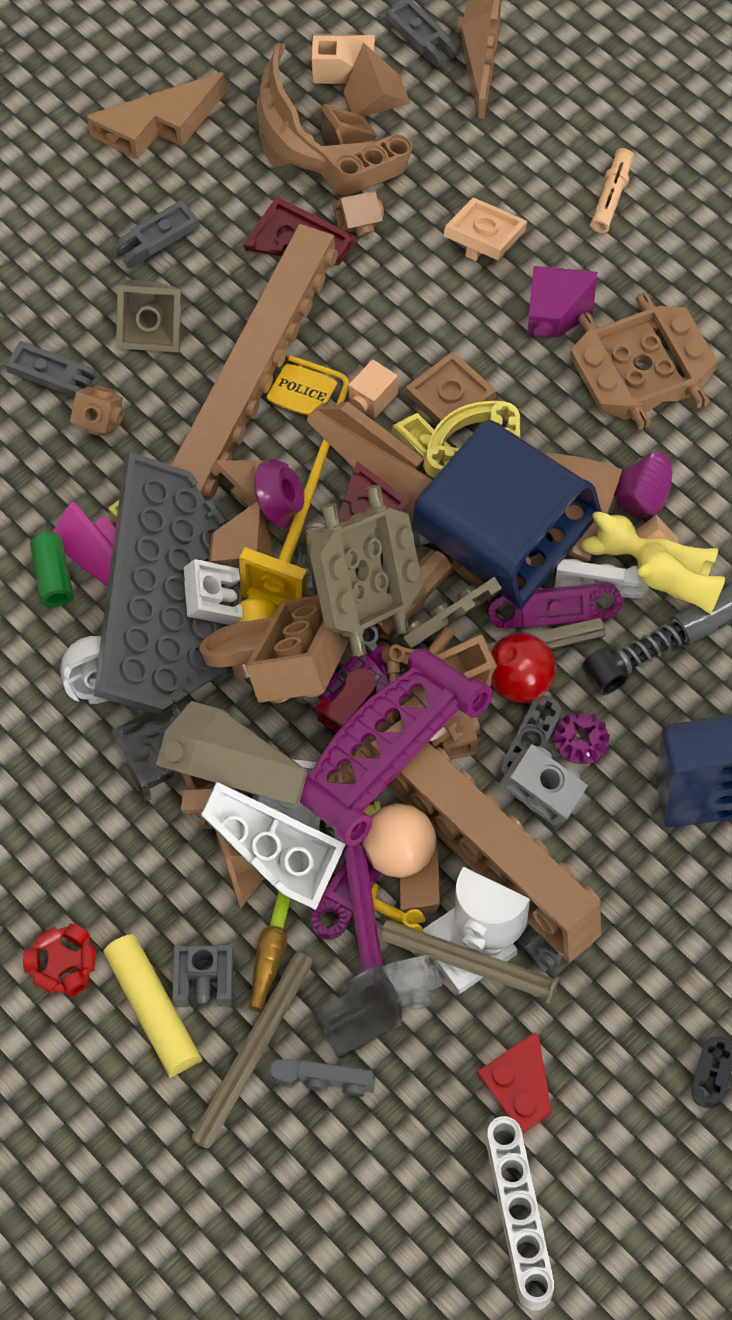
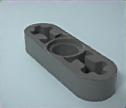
M542 696L532 702L502 762L501 778L504 777L518 753L525 748L521 743L525 736L534 735L538 737L541 741L540 747L547 749L554 735L556 725L560 722L561 706L557 700L552 697ZM546 708L551 710V715L545 718L541 728L537 726L540 712H544Z

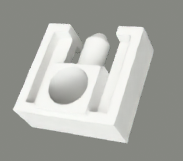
M194 559L184 567L187 617L227 625L235 624L243 618L242 605L231 607L219 604L222 601L231 603L237 599L236 592L228 588L240 581L239 568Z

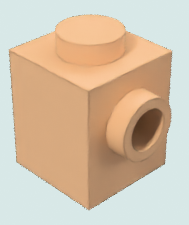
M372 359L348 385L349 403L375 419L398 394V375Z

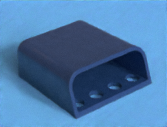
M486 420L479 425L418 496L414 504L412 526L414 530L485 583L495 577L502 588L498 593L521 610L594 523L592 514L602 511L596 488L591 482L581 478L495 421ZM570 505H577L583 509L584 515L582 518L574 520L569 518L565 511ZM556 528L563 532L564 540L560 543H552L546 538L545 534L550 529ZM531 552H538L544 557L545 562L539 567H532L526 562L525 558ZM516 576L524 580L525 586L521 590L518 589Z
M732 714L669 724L662 729L656 784L666 827L673 828L732 819Z

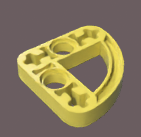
M483 401L465 405L448 414L436 426L430 437L424 456V469L426 473L434 478L459 450V448L443 446V444L454 432L467 425L492 420L502 426V416H505V420L508 421L505 428L520 438L519 410L508 402ZM436 459L441 460V463L444 466L438 465V461Z

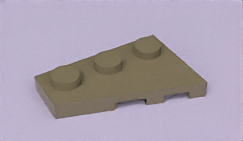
M495 577L477 589L474 585L469 586L456 595L459 600L451 606H448L445 602L429 613L432 618L424 624H421L419 619L408 626L410 632L405 633V636L397 644L404 648H414L442 630L444 626H448L488 600L502 589Z

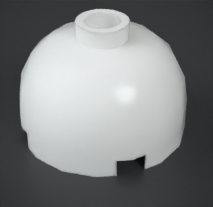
M89 636L79 639L71 644L64 653L60 666L61 677L66 693L75 701L79 702L78 698L88 699L90 704L109 701L94 696L101 636Z

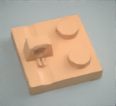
M473 197L445 226L443 236L467 246L466 257L477 261L481 254L499 260L525 232L527 221Z

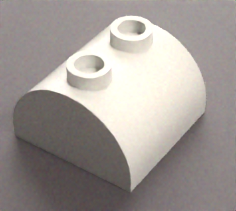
M463 867L456 883L455 922L460 934L464 937L462 940L463 944L477 952H481L482 949H502L513 944L519 939L527 926L530 899Z

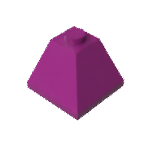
M534 266L527 335H536L542 338H559L580 324L578 318L582 314L586 315L588 312L592 316L598 272Z

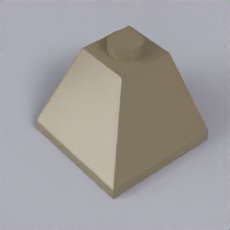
M126 279L118 284L116 348L179 353L182 288L155 281Z

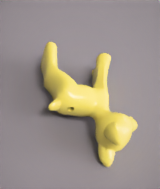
M594 512L592 514L593 521L599 528L596 536L586 538L581 543V548L591 555H632L637 559V574L645 585L655 590L666 592L674 598L693 603L709 614L712 613L725 582L724 576H709L711 567L717 558L718 548H694L662 538H639L635 532V527L625 516H610L603 512Z

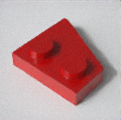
M536 1032L477 1071V1076L504 1114L513 1118L519 1124L522 1134L551 1115L540 1040Z

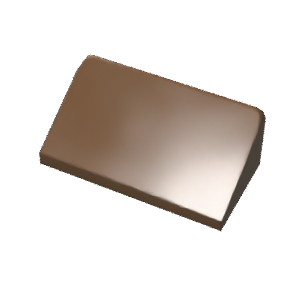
M437 838L435 852L428 865L415 875L399 878L400 910L403 912L418 909L422 913H436L439 907Z

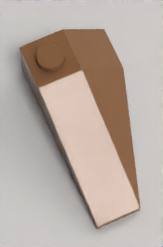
M472 0L466 4L464 17H458L457 34L462 35L461 47L478 119H485L500 33L502 0Z

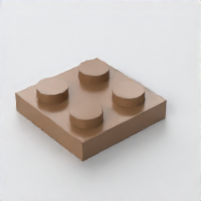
M453 351L406 387V395L437 424L448 414L460 407L476 402L494 400L497 393L495 388Z

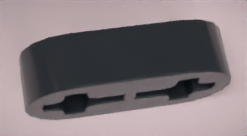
M716 1036L707 1040L699 1057L691 1087V1095L695 1103L703 1108L711 1109L717 1107L722 1102L727 1091L732 1072V1043L724 1037ZM716 1047L723 1049L722 1055L727 1057L721 1059L718 1069L711 1067L713 1055L708 1053L714 1052ZM709 1076L715 1078L713 1090L719 1092L713 1093L711 1098L703 1096L704 1090L699 1088V1086L704 1087Z

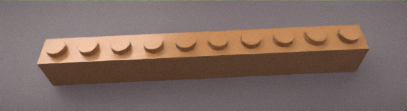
M299 223L171 465L193 474L198 481L196 487L206 501L208 498L214 497L218 488L219 476L216 477L212 473L211 467L216 460H232V451L236 445L242 443L245 437V426L249 419L255 418L258 412L259 400L262 394L267 393L272 385L273 373L276 367L280 368L285 360L286 348L289 342H294L298 335L299 323L302 317H307L311 310L312 298L315 292H320L324 285L325 273L328 267L332 268L336 262L338 250L335 249L334 235Z

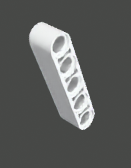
M501 1116L490 1123L487 1131V1150L518 1298L525 1308L541 1310L550 1303L554 1290L552 1270L522 1131L519 1124L513 1118ZM500 1131H506L513 1136L514 1141L508 1145H501L495 1141L494 1135ZM507 1168H515L521 1173L522 1178L516 1182H509L502 1177L501 1173ZM515 1205H523L529 1210L530 1216L524 1220H517L510 1215L509 1209ZM524 1242H529L537 1248L538 1254L533 1258H524L518 1253L517 1247ZM530 1281H539L545 1286L546 1293L541 1297H533L527 1293L525 1285Z

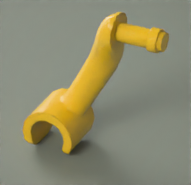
M376 883L373 885L371 891L375 911L407 927L424 932L422 927L416 924L426 920L421 911L412 909L404 913L376 898L379 886Z

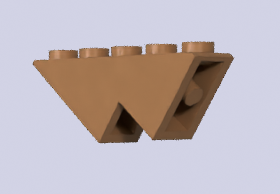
M224 73L212 74L89 114L87 121L90 137L137 160L157 135L183 147L226 94Z

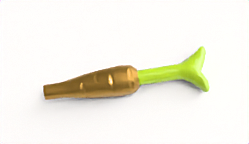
M279 891L270 926L262 930L258 939L252 995L248 1007L255 1012L263 1011L266 996L277 974L287 946L288 937L284 931V925L291 898L281 894Z

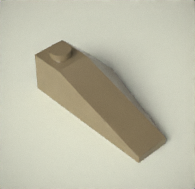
M194 701L187 705L165 731L156 765L215 783L218 782L229 787L299 806L308 774L306 769L277 748L272 747L260 738L258 734L250 728H246L225 710Z

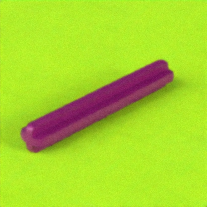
M362 844L347 846L344 849L363 982L365 987H378L385 983L366 851Z

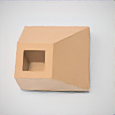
M315 34L312 46L313 83L347 84L363 42L374 51L375 35Z

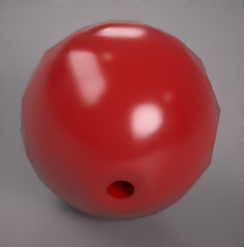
M513 633L503 637L492 647L491 653L497 667L492 673L491 688L498 696L513 703H529L539 699L549 690L555 680L557 667L551 648L542 639L529 633Z

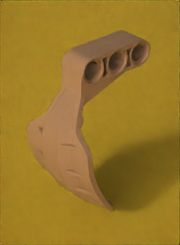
M275 44L273 55L264 70L257 98L259 138L262 150L269 163L274 167L293 164L304 169L319 172L336 193L345 196L352 195L404 173L412 151V143L403 135L395 134L374 142L321 146L314 141L311 134L304 132L297 110L283 89L279 75L278 63L284 53L285 44Z

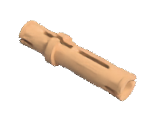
M620 148L616 151L611 169H608L605 173L604 181L606 183L590 223V227L596 232L606 233L609 231L621 192L628 185V173L634 160V154L628 149ZM619 172L620 175L617 183L615 184L614 180L616 178L617 173ZM610 197L611 200L607 209H605L607 200Z

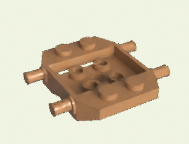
M643 292V295L640 293L636 297V301L643 312L605 326L598 327L590 313L582 314L578 321L586 333L570 351V358L598 409L601 412L625 420L634 418L640 430L651 425V421L646 413L662 402L679 401L692 396L698 408H702V405L703 407L708 405L710 400L702 388L715 371L718 362L687 308L654 306L647 292ZM660 331L686 377L681 378L655 332ZM645 362L651 368L643 371L637 369L634 364Z

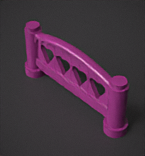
M415 649L408 658V665L411 669L367 700L335 734L316 763L313 771L309 776L307 775L299 803L335 830L336 837L346 845L355 846L368 835L372 826L371 817L363 812V810L458 710L472 718L482 714L491 702L493 694L491 687L478 679H469L427 649ZM418 686L424 688L429 704L428 707H403L400 705L404 698L410 696L413 688ZM397 711L400 713L405 730L403 733L377 731V726L382 722H386L387 716L391 712ZM367 737L376 738L380 752L379 758L352 756L355 749L362 747L363 741ZM342 763H352L356 779L355 784L328 782L330 775L338 772L339 766Z

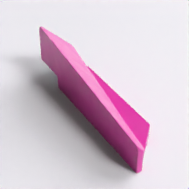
M72 502L68 505L52 532L62 537L65 554L108 587L115 527L105 516L97 520L93 525L78 505Z

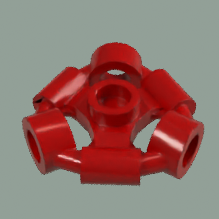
M70 923L68 927L56 929L54 926L36 936V942L29 949H24L23 952L24 973H28L34 979V985L51 994H55L57 991L72 997L81 993L89 985L88 978L90 972L95 971L96 948L91 946L90 934L79 925ZM64 937L67 941L81 949L72 951L61 945L62 938ZM39 950H44L48 953L47 968L43 971H40ZM74 968H78L81 970L69 974L62 980V982H60V977L63 974L68 973Z

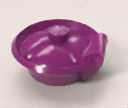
M275 459L263 461L258 465L254 476L257 501L262 512L272 524L282 529L288 528L293 521L294 515L301 511L304 506L303 485L296 473L288 467L289 464Z

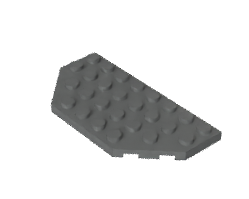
M129 452L124 459L94 696L159 714L231 668V666L210 667L204 663L199 649L201 642L213 632L228 625L187 617L184 567L194 559L208 562L211 534L222 527L225 520L210 499L206 501L196 487L198 481L191 472ZM240 581L228 588L236 592L237 599L231 603L222 601L219 604L231 607L239 604Z

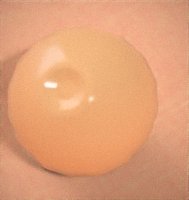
M396 803L382 807L371 816L372 826L368 835L362 841V845L374 869L389 877L404 878L417 874L428 865L435 852L437 837L425 813L412 805Z

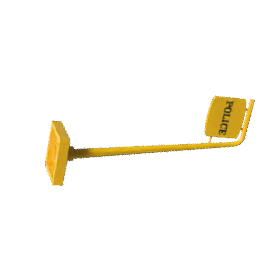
M290 355L288 361L299 364V366L286 364L267 395V400L273 404L308 416L321 403L327 404L337 387V381L328 377V375L339 378L343 382L336 405L345 401L350 383L346 375L341 372ZM324 438L304 489V506L294 516L279 559L244 547L239 556L240 596L248 598L252 595H262L267 600L273 602L277 608L281 601L307 597V569L293 565L291 561L330 446Z

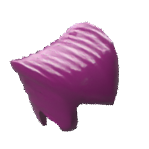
M658 451L651 452L639 462L626 468L620 475L616 487L617 502L619 507L630 510L632 517L640 518L656 515L664 507L671 490L673 474L671 463L664 453Z

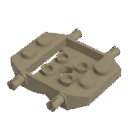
M380 485L366 487L370 508L352 515L347 521L339 523L336 504L322 506L321 509L326 527L313 532L310 548V558L325 628L333 633H342L343 637H349L352 656H361L367 653L362 635L364 633L363 630L390 616L393 617L395 634L400 635L410 632L406 608L411 606L423 587L409 514L392 508H386V505L383 503ZM376 527L378 528L380 541L375 536L374 528ZM381 552L383 553L386 573L382 570L380 560ZM357 567L359 568L358 576L355 570ZM388 583H389V587H390V591H389V592H387V590H386L387 587H388Z

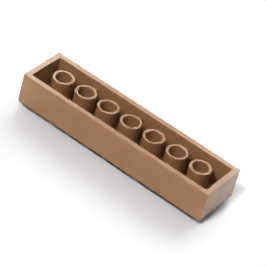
M402 719L385 732L403 733L405 730ZM375 739L370 743L373 758H379L380 752L377 740ZM428 742L386 787L403 804L412 805L425 813L436 835L474 872L529 898L527 923L570 963L601 936V901L598 895L588 886L583 888L575 880L573 872L563 862L557 863L549 856L548 849L539 839L535 838L532 840L524 832V828L517 818L503 813L498 802L490 793L485 792L483 794L475 786V782L469 773L463 769L459 771L451 764L450 757L442 748L437 747L435 749Z

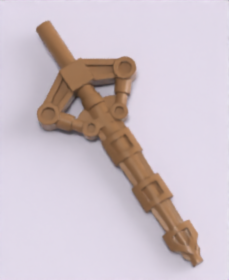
M444 626L428 648V651L434 655L443 652L455 635V631L449 626ZM395 644L382 650L381 657L384 663L387 664V674H389L390 683L400 677L398 676L400 674V667L406 668L408 671L411 669L408 665V658L414 649L404 648ZM408 697L404 698L401 701L400 705H402ZM397 711L391 712L387 716L386 722H382L377 726V731L385 732L401 719L400 713ZM367 737L363 741L362 747L355 749L352 756L373 758L370 743L376 738ZM348 762L341 765L335 774L334 783H356L352 763Z

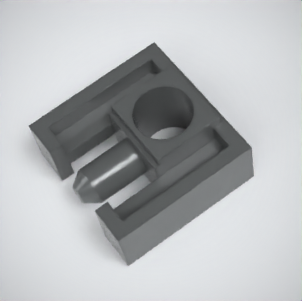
M232 945L174 946V1007H189V982H196V999L199 1004H206L209 1001L211 982H218V1006H233L234 952ZM206 959L213 962L211 967L206 970L195 968L196 963L200 960Z

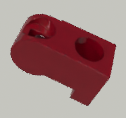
M365 668L352 670L346 677L345 687L332 702L323 698L317 705V720L337 733L344 723L367 700L377 693L374 674Z

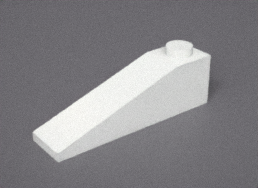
M216 782L201 816L281 894L316 910L346 844Z

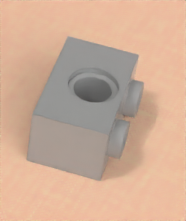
M533 744L518 753L498 784L554 826L568 819L588 787L586 783L580 780V775L569 767L561 766L552 759L549 751ZM541 775L548 779L550 784L549 789H546L541 784Z

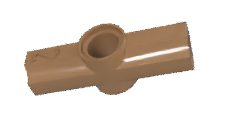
M430 550L418 562L423 587L411 606L406 608L407 619L422 611L425 600L453 571V565L438 550ZM392 616L373 625L378 631V637L381 639L389 640L395 633Z

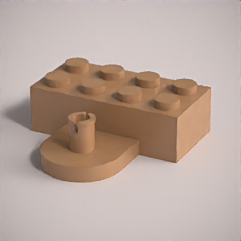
M314 595L281 601L273 617L239 622L223 627L207 636L201 642L199 649L207 666L217 668L231 666L235 679L241 680L249 677L258 703L268 701L281 703L293 697L304 696L305 698H313L324 693L349 643V637H343L342 633H333L325 628L319 596Z

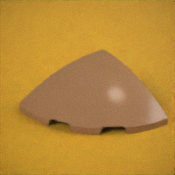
M544 453L581 478L591 482L596 488L601 511L606 514L608 513L622 469L582 457ZM570 505L565 511L566 515L574 520L580 519L584 515L583 509L577 505ZM595 522L568 553L584 563H589L592 555L581 548V543L586 538L596 536L599 527ZM552 528L548 531L553 536L552 543H560L564 540V534L561 530Z

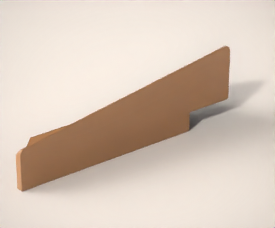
M340 402L335 407H329L326 403H321L308 415L307 422L353 468L358 461L407 498L410 502L403 512L409 514L410 524L412 525L414 504L421 492L433 480L420 472L424 458L351 403Z

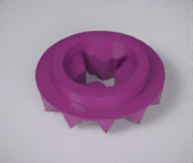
M579 711L570 716L566 714L564 719L556 725L554 744L558 753L566 760L576 764H589L597 761L605 754L609 745L610 734H608L605 722L597 719L594 713L588 715ZM575 728L581 733L591 732L588 735L589 745L581 739L574 740L576 737Z

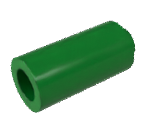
M51 531L40 532L30 541L40 602L46 607L64 606L73 600L74 595L63 539L60 535Z

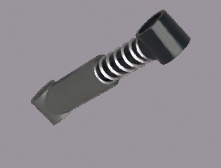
M732 584L721 590L711 614L694 604L673 615L670 618L671 625H662L660 631L652 630L650 636L643 635L641 641H632L630 647L622 646L617 651L605 647L588 656L582 663V669L600 695H608L619 689L628 680V673H631L636 666L641 668V663L645 661L651 662L652 657L656 655L661 657L663 651H671L672 647L676 644L679 646L681 644L689 646L732 623Z

